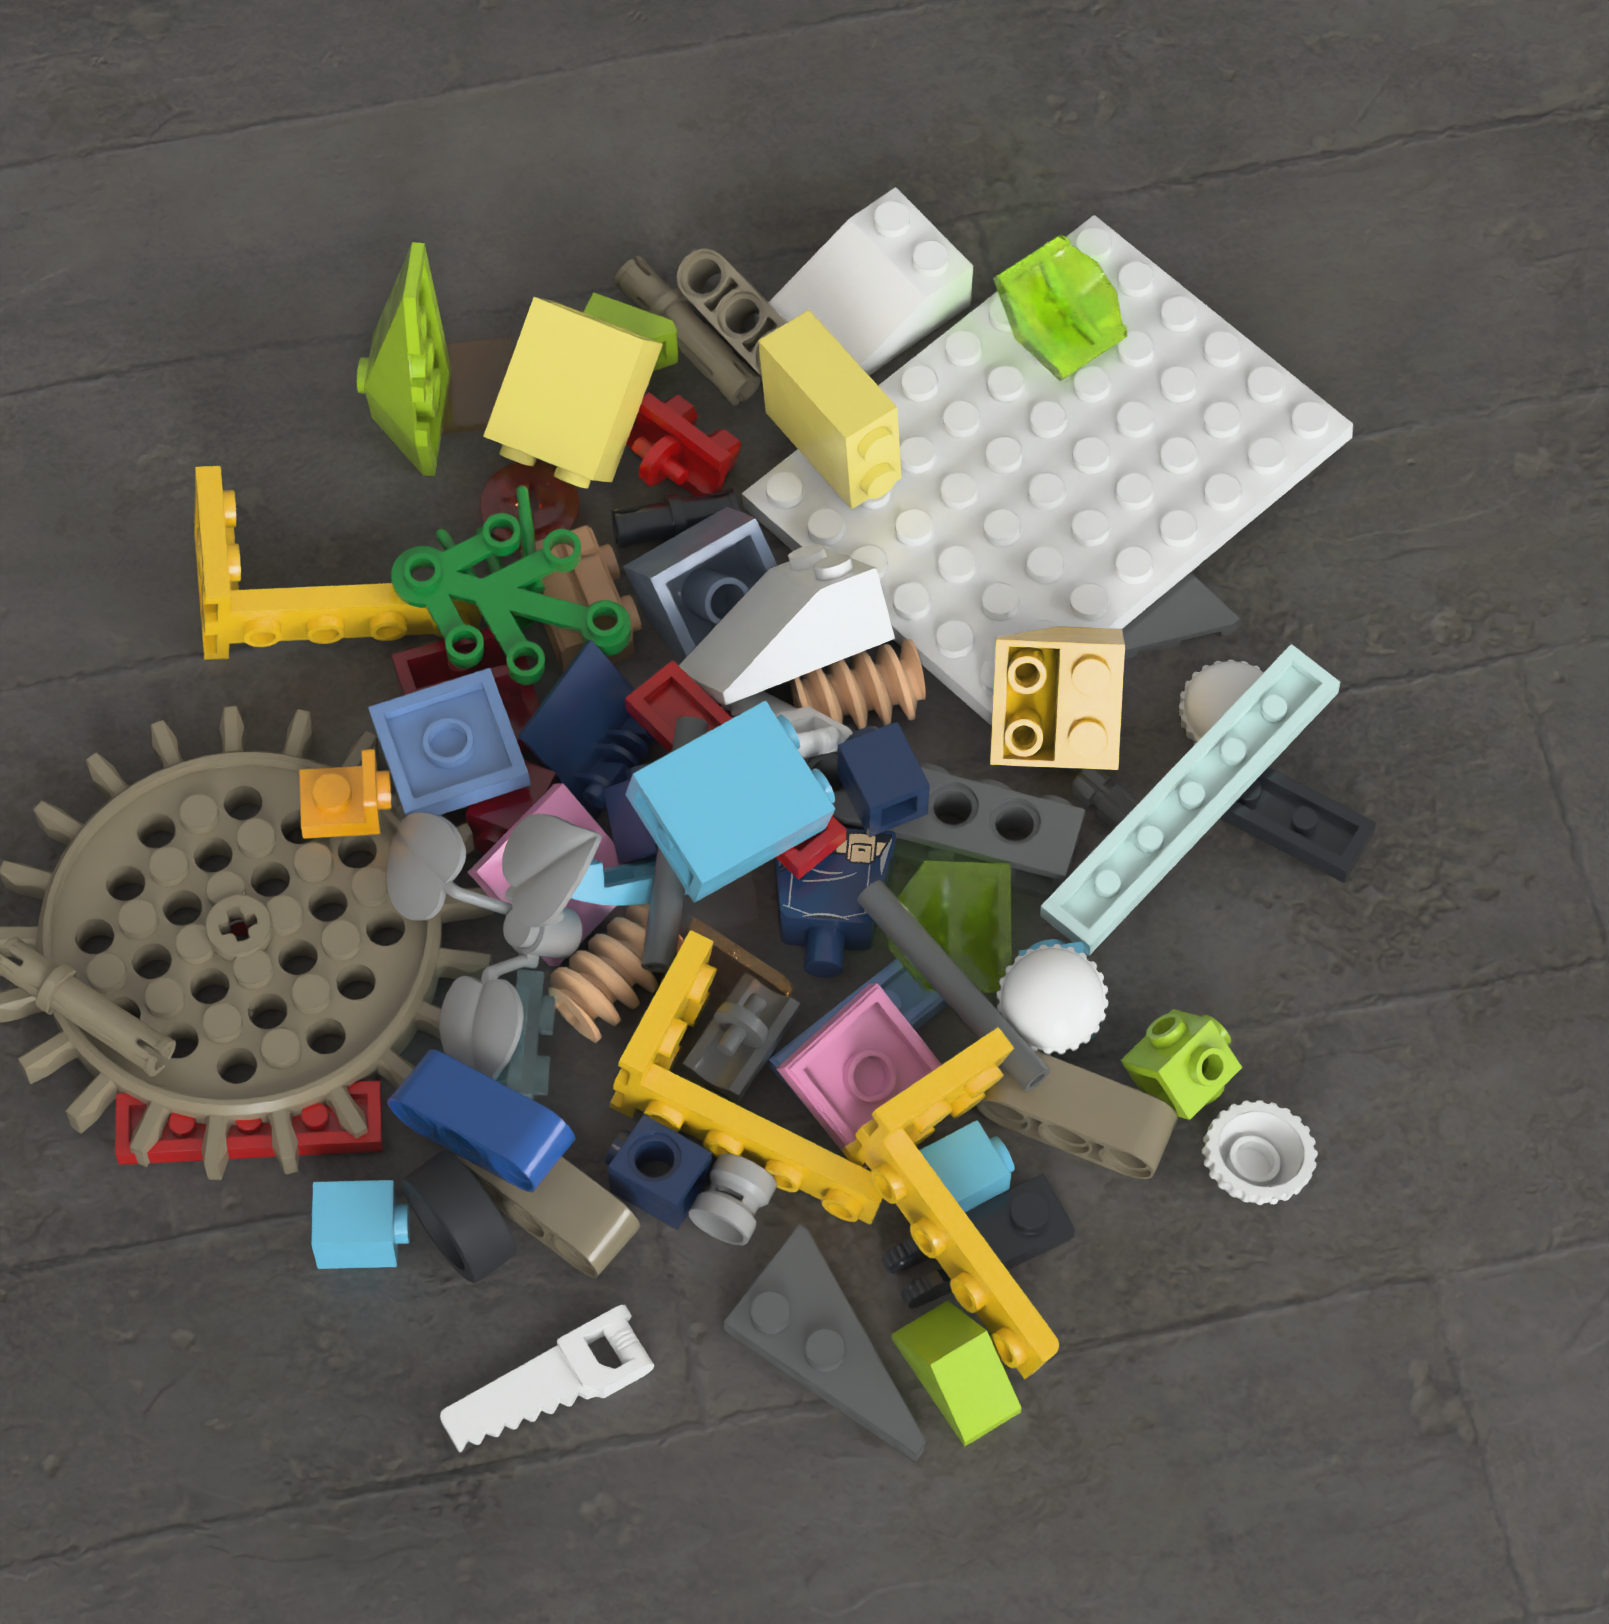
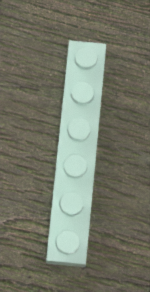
M1291 644L1041 905L1040 916L1071 942L1083 941L1085 953L1090 956L1338 694L1340 681Z

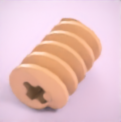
M912 639L904 640L901 646L900 659L889 644L879 645L875 664L865 650L853 655L851 670L845 660L842 659L829 664L826 675L822 668L802 675V680L799 677L789 680L794 707L797 709L811 707L843 724L844 716L850 715L859 730L867 726L869 710L876 711L884 726L891 724L893 706L898 704L908 720H914L917 701L925 700L926 698L923 670Z
M650 904L629 905L626 909V918L615 917L607 925V935L596 934L588 942L589 952L578 950L569 958L570 969L558 967L550 975L552 987L548 988V992L554 1005L566 1021L594 1043L602 1038L594 1021L598 1016L613 1026H616L621 1021L613 1004L615 1001L619 1000L633 1010L640 1004L632 986L637 983L651 993L659 988L652 971L641 967ZM680 934L678 937L676 952L680 950L684 942Z

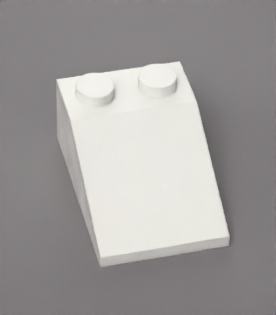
M895 187L849 218L769 303L787 322L810 310L870 376L971 306L973 265ZM759 313L755 316L756 323L759 320Z
M810 545L794 550L788 555L789 562L770 568L683 660L679 667L712 699L728 705L895 639L876 568L852 559L849 555H842L829 550L824 545Z

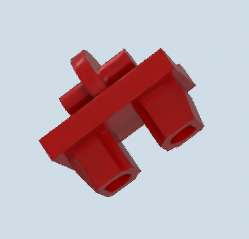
M648 392L643 397L626 445L643 459L638 476L647 485L655 486L665 478H669L678 486L681 485L692 495L700 496L721 492L726 474L736 465L741 448L740 440L725 429L716 430L708 436L695 427L698 415L695 412L694 406L680 395L662 402Z

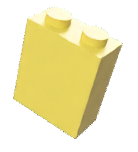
M534 297L483 437L502 444L499 454L515 462L534 467L538 458L557 466L553 476L567 483L588 489L591 480L612 482L663 344L558 302Z
M810 310L758 340L766 414L850 509L855 508L869 498L875 499L886 494L896 481L901 479L897 406Z

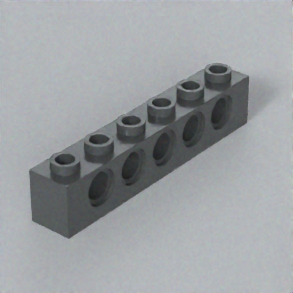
M831 752L804 759L810 770L815 768L820 770L828 782H833L843 787L837 775L838 753ZM920 763L919 765L930 784L928 814L887 830L888 832H896L895 861L1047 900L1072 873L1082 839L1085 809L1075 807L1068 800L1058 796L1042 795L1036 797L1013 791L1006 784L996 780L981 779L974 781L950 775L947 770L940 766ZM844 787L837 792H833L835 802L832 804L835 807V811L832 816L845 828L865 830ZM945 814H957L966 821L957 825H949L941 822L938 818ZM1014 829L1023 832L1028 837L1020 841H1011L1003 838L1000 833L1005 830Z

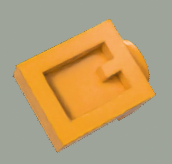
M375 749L361 750L362 766L299 770L303 839L381 834L380 810L392 809L391 780L389 770H377Z

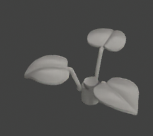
M412 813L403 818L399 823L398 831L392 839L388 855L386 883L389 898L395 909L402 916L410 920H429L439 913L447 893L452 898L507 915L503 925L504 937L507 943L519 953V956L486 967L482 973L481 980L471 976L457 978L444 999L439 1026L440 1038L446 1055L497 1080L517 1047L524 1018L523 1004L517 990L508 981L497 978L522 967L536 968L539 956L566 959L576 952L582 938V923L576 911L565 906L584 878L603 837L595 831L576 826L553 815L533 814L521 820L511 832L502 857V871L505 879L511 885L506 891V899L512 902L510 904L456 885L453 880L462 870L466 860V848L457 828L450 821L436 814Z

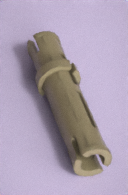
M637 256L635 261L633 259L629 260L620 268L614 279L615 285L631 298L640 309L673 320L677 329V343L680 351L719 389L732 405L736 406L740 401L743 403L754 394L760 385V376L744 363L716 332L689 306L690 301L683 295L680 289H672L668 283L666 284L641 256Z
M16 936L4 943L2 947L23 964L18 966L0 954V976H3L34 996L38 1008L50 1015L58 1012L70 1022L79 1026L143 1069L150 1077H154L163 1070L165 1065L144 1048L150 1047L170 1060L176 1047L175 1040L165 1037L93 988L78 980L79 972L68 964L63 963L57 966Z

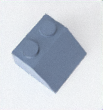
M725 507L624 565L623 568L648 621L678 661L682 663L770 568L778 565L757 519L735 509Z

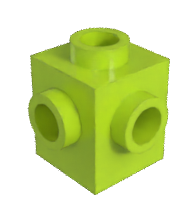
M1172 1009L1169 1013L1162 1015L1152 1022L1147 1029L1146 1036L1120 1060L1141 1092L1164 1101L1175 1110L1178 1117L1188 1120L1203 1106L1216 1100L1224 1091L1225 1084L1242 1068L1228 1046L1231 1043L1228 1032L1217 1020L1209 1015L1198 1016Z

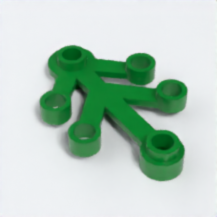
M497 513L490 516L483 525L482 533L443 552L430 546H417L404 551L393 564L391 580L395 593L405 603L428 610L445 640L446 654L449 661L459 668L474 667L482 660L484 656V640L477 628L471 625H464L451 598L476 605L506 656L509 676L515 682L523 685L533 684L542 678L545 672V655L539 645L526 640L512 615L580 632L583 645L587 640H592L606 657L620 653L630 641L631 622L629 614L623 606L614 601L601 600L587 607L522 589L554 572H569L579 565L582 556L581 542L574 532L567 529L552 531L545 538L542 549L484 578L461 572L493 554L496 556H508L519 548L521 543L520 525L517 519L510 514ZM498 528H507L513 533V536L504 542L496 541L490 535ZM559 544H567L574 549L573 553L565 558L554 556L551 550ZM418 568H430L434 572V575L427 581H417L411 576L413 571ZM601 616H610L617 623L609 630H601L594 625V621ZM462 639H469L477 645L468 654L458 653L453 647ZM525 655L531 656L538 661L537 665L530 670H521L514 663L519 657Z

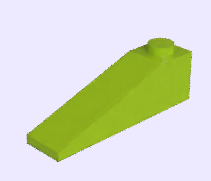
M412 242L373 333L369 357H361L359 360L357 390L359 394H366L372 419L423 476H435L452 368L425 243Z

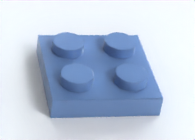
M490 668L368 707L405 817L417 812L441 815L531 785L528 770Z

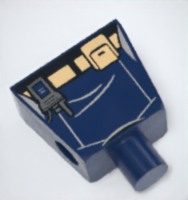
M846 828V841L799 880L778 859L773 858L781 942L787 945L805 946L804 970L808 974L824 978L838 976L842 973L844 949L860 951L871 949L878 925L860 906L857 898L867 886L877 880H882L889 888L894 870L896 832L884 831L869 837L866 830Z

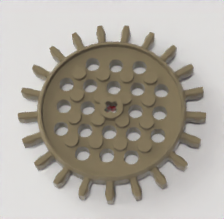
M237 706L224 707L219 726L223 746L222 753L204 755L185 761L181 758L176 736L164 720L151 724L154 754L163 769L157 770L129 786L120 777L115 767L97 752L86 759L96 790L108 802L97 810L85 824L72 818L64 810L42 800L36 806L34 813L39 827L50 838L67 847L53 872L23 863L3 860L0 867V876L4 888L19 895L42 899L43 902L37 926H0V954L4 957H12L11 953L2 946L14 936L19 937L26 945L57 966L66 963L79 972L78 980L93 988L128 1013L138 1016L140 1021L165 1037H170L173 1040L187 1038L194 1040L198 1045L189 1056L170 1058V1060L150 1047H145L146 1051L157 1057L158 1061L165 1065L162 1071L154 1077H150L143 1069L123 1057V1055L73 1024L58 1012H55L53 1016L60 1032L30 1049L18 1058V1061L30 1085L49 1076L75 1058L94 1077L74 1098L66 1110L71 1127L80 1134L99 1119L105 1109L116 1099V1094L126 1093L146 1103V1110L133 1131L130 1143L131 1153L135 1154L138 1164L147 1167L150 1163L147 1152L158 1140H161L163 1130L169 1121L170 1115L176 1113L193 1117L196 1123L206 1124L201 1153L208 1179L222 1180L229 1160L226 1137H228L231 1126L236 1125L235 1120L262 1118L263 1123L268 1122L272 1128L273 1152L285 1175L299 1171L300 1151L298 1139L292 1127V1117L301 1115L303 1108L319 1102L333 1109L342 1131L349 1132L356 1139L368 1133L364 1112L352 1099L347 1087L355 1082L374 1081L381 1075L397 1089L415 1068L414 1065L402 1058L400 1054L409 1045L417 1030L424 1031L441 1040L439 1026L442 1008L431 1004L439 978L457 979L461 976H471L481 980L484 969L492 965L491 954L474 950L443 947V923L477 919L493 915L494 911L452 898L447 893L441 910L429 920H410L402 916L395 909L388 895L386 872L392 839L398 831L399 823L405 818L397 792L391 795L392 809L380 810L381 834L314 838L304 844H294L286 840L291 831L301 827L299 770L333 768L307 758L314 743L310 711L297 709L287 728L284 749L282 753L245 751L246 731ZM365 731L351 747L340 767L362 766L361 750L375 749L377 763L380 755L377 736ZM253 803L261 807L257 815L247 820H238L230 816L231 811L240 804ZM467 823L456 826L463 839L467 855L475 850L473 833ZM156 831H168L175 835L169 844L160 848H150L143 844L146 837ZM356 851H367L375 856V859L363 868H351L343 864L344 859ZM213 855H224L231 859L229 865L218 872H206L199 868L206 858ZM270 879H280L289 884L284 892L273 897L262 896L256 892L263 882ZM126 883H137L144 887L141 894L132 900L121 901L112 897L114 891ZM481 887L466 888L467 890L488 896ZM327 903L340 904L346 908L344 914L333 921H321L313 916L320 906ZM184 907H193L201 911L200 916L188 925H176L169 921V918L175 911ZM392 927L404 933L397 943L389 946L377 945L370 940L373 934L382 928ZM246 934V940L237 942V936ZM103 935L113 939L111 946L102 953L88 954L81 950L83 944L94 936ZM297 956H308L316 961L315 966L309 972L301 975H293L283 970L285 964ZM163 960L171 964L169 970L159 978L146 979L138 975L141 967L150 961ZM353 981H366L374 986L373 991L367 997L359 1000L348 999L341 995L343 988ZM209 985H221L228 989L226 996L213 1004H204L195 999L198 992ZM19 987L0 992V1023L18 1020L43 1012V1010L36 1006V998ZM275 1009L286 1014L284 1021L275 1028L262 1029L253 1024L256 1016L265 1010ZM334 1034L345 1040L342 1047L331 1054H319L311 1049L313 1042L323 1035ZM244 1063L256 1068L254 1075L248 1081L240 1084H232L222 1079L225 1071L235 1064Z

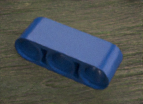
M430 1049L387 1101L392 1112L406 1126L419 1135L526 1192H533L576 1140L571 1128L550 1109L435 1049Z

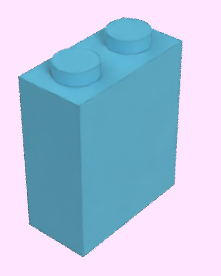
M766 700L633 773L627 788L626 797L694 903L826 829L835 811V807L832 804L835 802V796L828 780L820 770L816 768L810 770L798 751L800 741L794 727L785 716L778 715L776 717Z

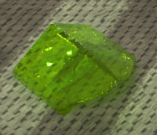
M1063 235L1054 238L993 278L1014 338L1059 381L1065 379L1127 338V328L1125 324H1122L1117 291L1099 263L1070 244L1071 241Z
M924 861L897 898L982 993H997L1001 989L1000 979L1006 976V968L1009 965L1012 966L1010 864ZM888 937L890 951L923 991H936Z

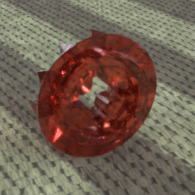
M536 461L535 465L531 467L518 462L512 463L497 471L488 480L482 491L480 507L483 523L490 516L497 513L510 514L519 522L516 490L519 486H525L528 489L529 498H531L532 490H536L539 508L543 509L536 510L532 518L535 542L545 539L554 530H571L575 518L579 516V496L576 486L554 477L556 466ZM498 528L493 531L499 542L507 541L513 536V533L507 528Z

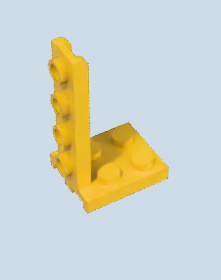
M221 466L195 467L194 538L204 660L229 659V644L247 643L255 647H266L274 645L279 641L310 640L318 644H330L342 638L373 637L380 641H393L405 635L435 634L443 638L428 610L411 606L402 601L395 593L392 583L239 590L238 582L241 581L239 544H235L234 527H236L235 491L223 490ZM451 598L464 625H471L480 630L482 615L476 605Z
M690 930L619 1060L618 1066L622 1069H620L614 1081L613 1089L616 1092L610 1101L609 1107L630 1118H633L636 1110L639 1109L644 1112L643 1115H647L676 1133L681 1130L703 1141L704 1148L716 1157L721 1154H733L756 1163L773 1176L777 1182V1188L788 1192H797L799 1189L821 1200L822 1206L832 1215L849 1222H856L859 1219L871 1225L883 1199L872 1183L871 1171L671 1072L680 1054L682 1046L679 1043L687 1025L694 1028L710 997L711 993L708 992V989L717 971L716 968L708 965L714 941Z
M997 1027L874 1110L871 1114L874 1119L860 1127L855 1134L857 1139L845 1146L842 1152L849 1161L863 1168L868 1165L871 1169V1180L877 1192L888 1203H896L911 1224L910 1232L916 1245L926 1256L937 1259L951 1278V1290L957 1301L968 1312L976 1313L991 1333L990 1338L999 1358L1007 1366L1017 1368L1022 1377L1027 1379L1057 1353L1059 1341L916 1147L934 1133L935 1129L933 1126L949 1114L953 1119L965 1114L986 1097L984 1094L986 1090L1004 1076L998 1067L1013 1051L1014 1047L1000 1028Z

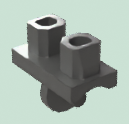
M744 972L683 1062V1072L704 1083L706 1087L729 1100L739 1103L800 1013L801 1003L791 997L772 991L754 976Z

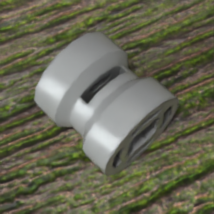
M721 1154L717 1157L709 1172L711 1180L709 1189L697 1195L689 1210V1217L696 1226L712 1237L729 1244L743 1246L748 1243L756 1228L754 1216L758 1208L764 1207L769 1203L777 1188V1182L771 1174L756 1163L741 1156Z

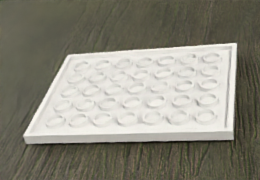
M1093 215L878 385L897 406L901 479L896 481L886 494L875 499L869 498L855 508L850 509L797 449L742 493L743 508L792 551L810 545H824L829 550L842 555H849L852 559L875 567L895 637L893 640L902 646L904 640L912 639L921 664L992 726L996 637L1057 626L1123 629L1352 438L1353 423L1103 221Z

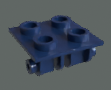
M587 640L519 733L518 737L547 769L556 772V778L560 784L563 783L592 818L597 819L606 806L603 788L626 781L625 770L640 766L639 759H647L651 753L649 745L653 743L655 738L626 711L625 698L635 689L594 642Z

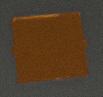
M512 337L446 344L452 371L441 427L442 434L486 429L514 353Z
M696 917L688 926L689 930L714 941L713 949L783 995L789 997L795 988L786 976Z

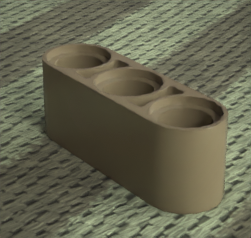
M705 248L691 252L679 265L677 272L678 287L683 295L762 376L758 340L788 322L722 255L714 250ZM721 273L718 286L711 292L703 294L704 285L707 280L713 275ZM759 313L760 316L756 326L749 332L741 334L740 330L745 319L752 314Z
M1039 1051L1034 1052L1047 1065L1050 1073L1037 1087L1025 1092L1000 1064L998 1068L1004 1076L984 1092L986 1097L977 1104V1109L983 1116L1004 1128L1137 1179H1149L1155 1174L1178 1120L1177 1113L1171 1106L1152 1095Z
M455 1155L475 1176L498 1210L589 1277L597 1278L640 1228L638 1219L625 1204L563 1157L559 1159L533 1192H526L468 1160Z

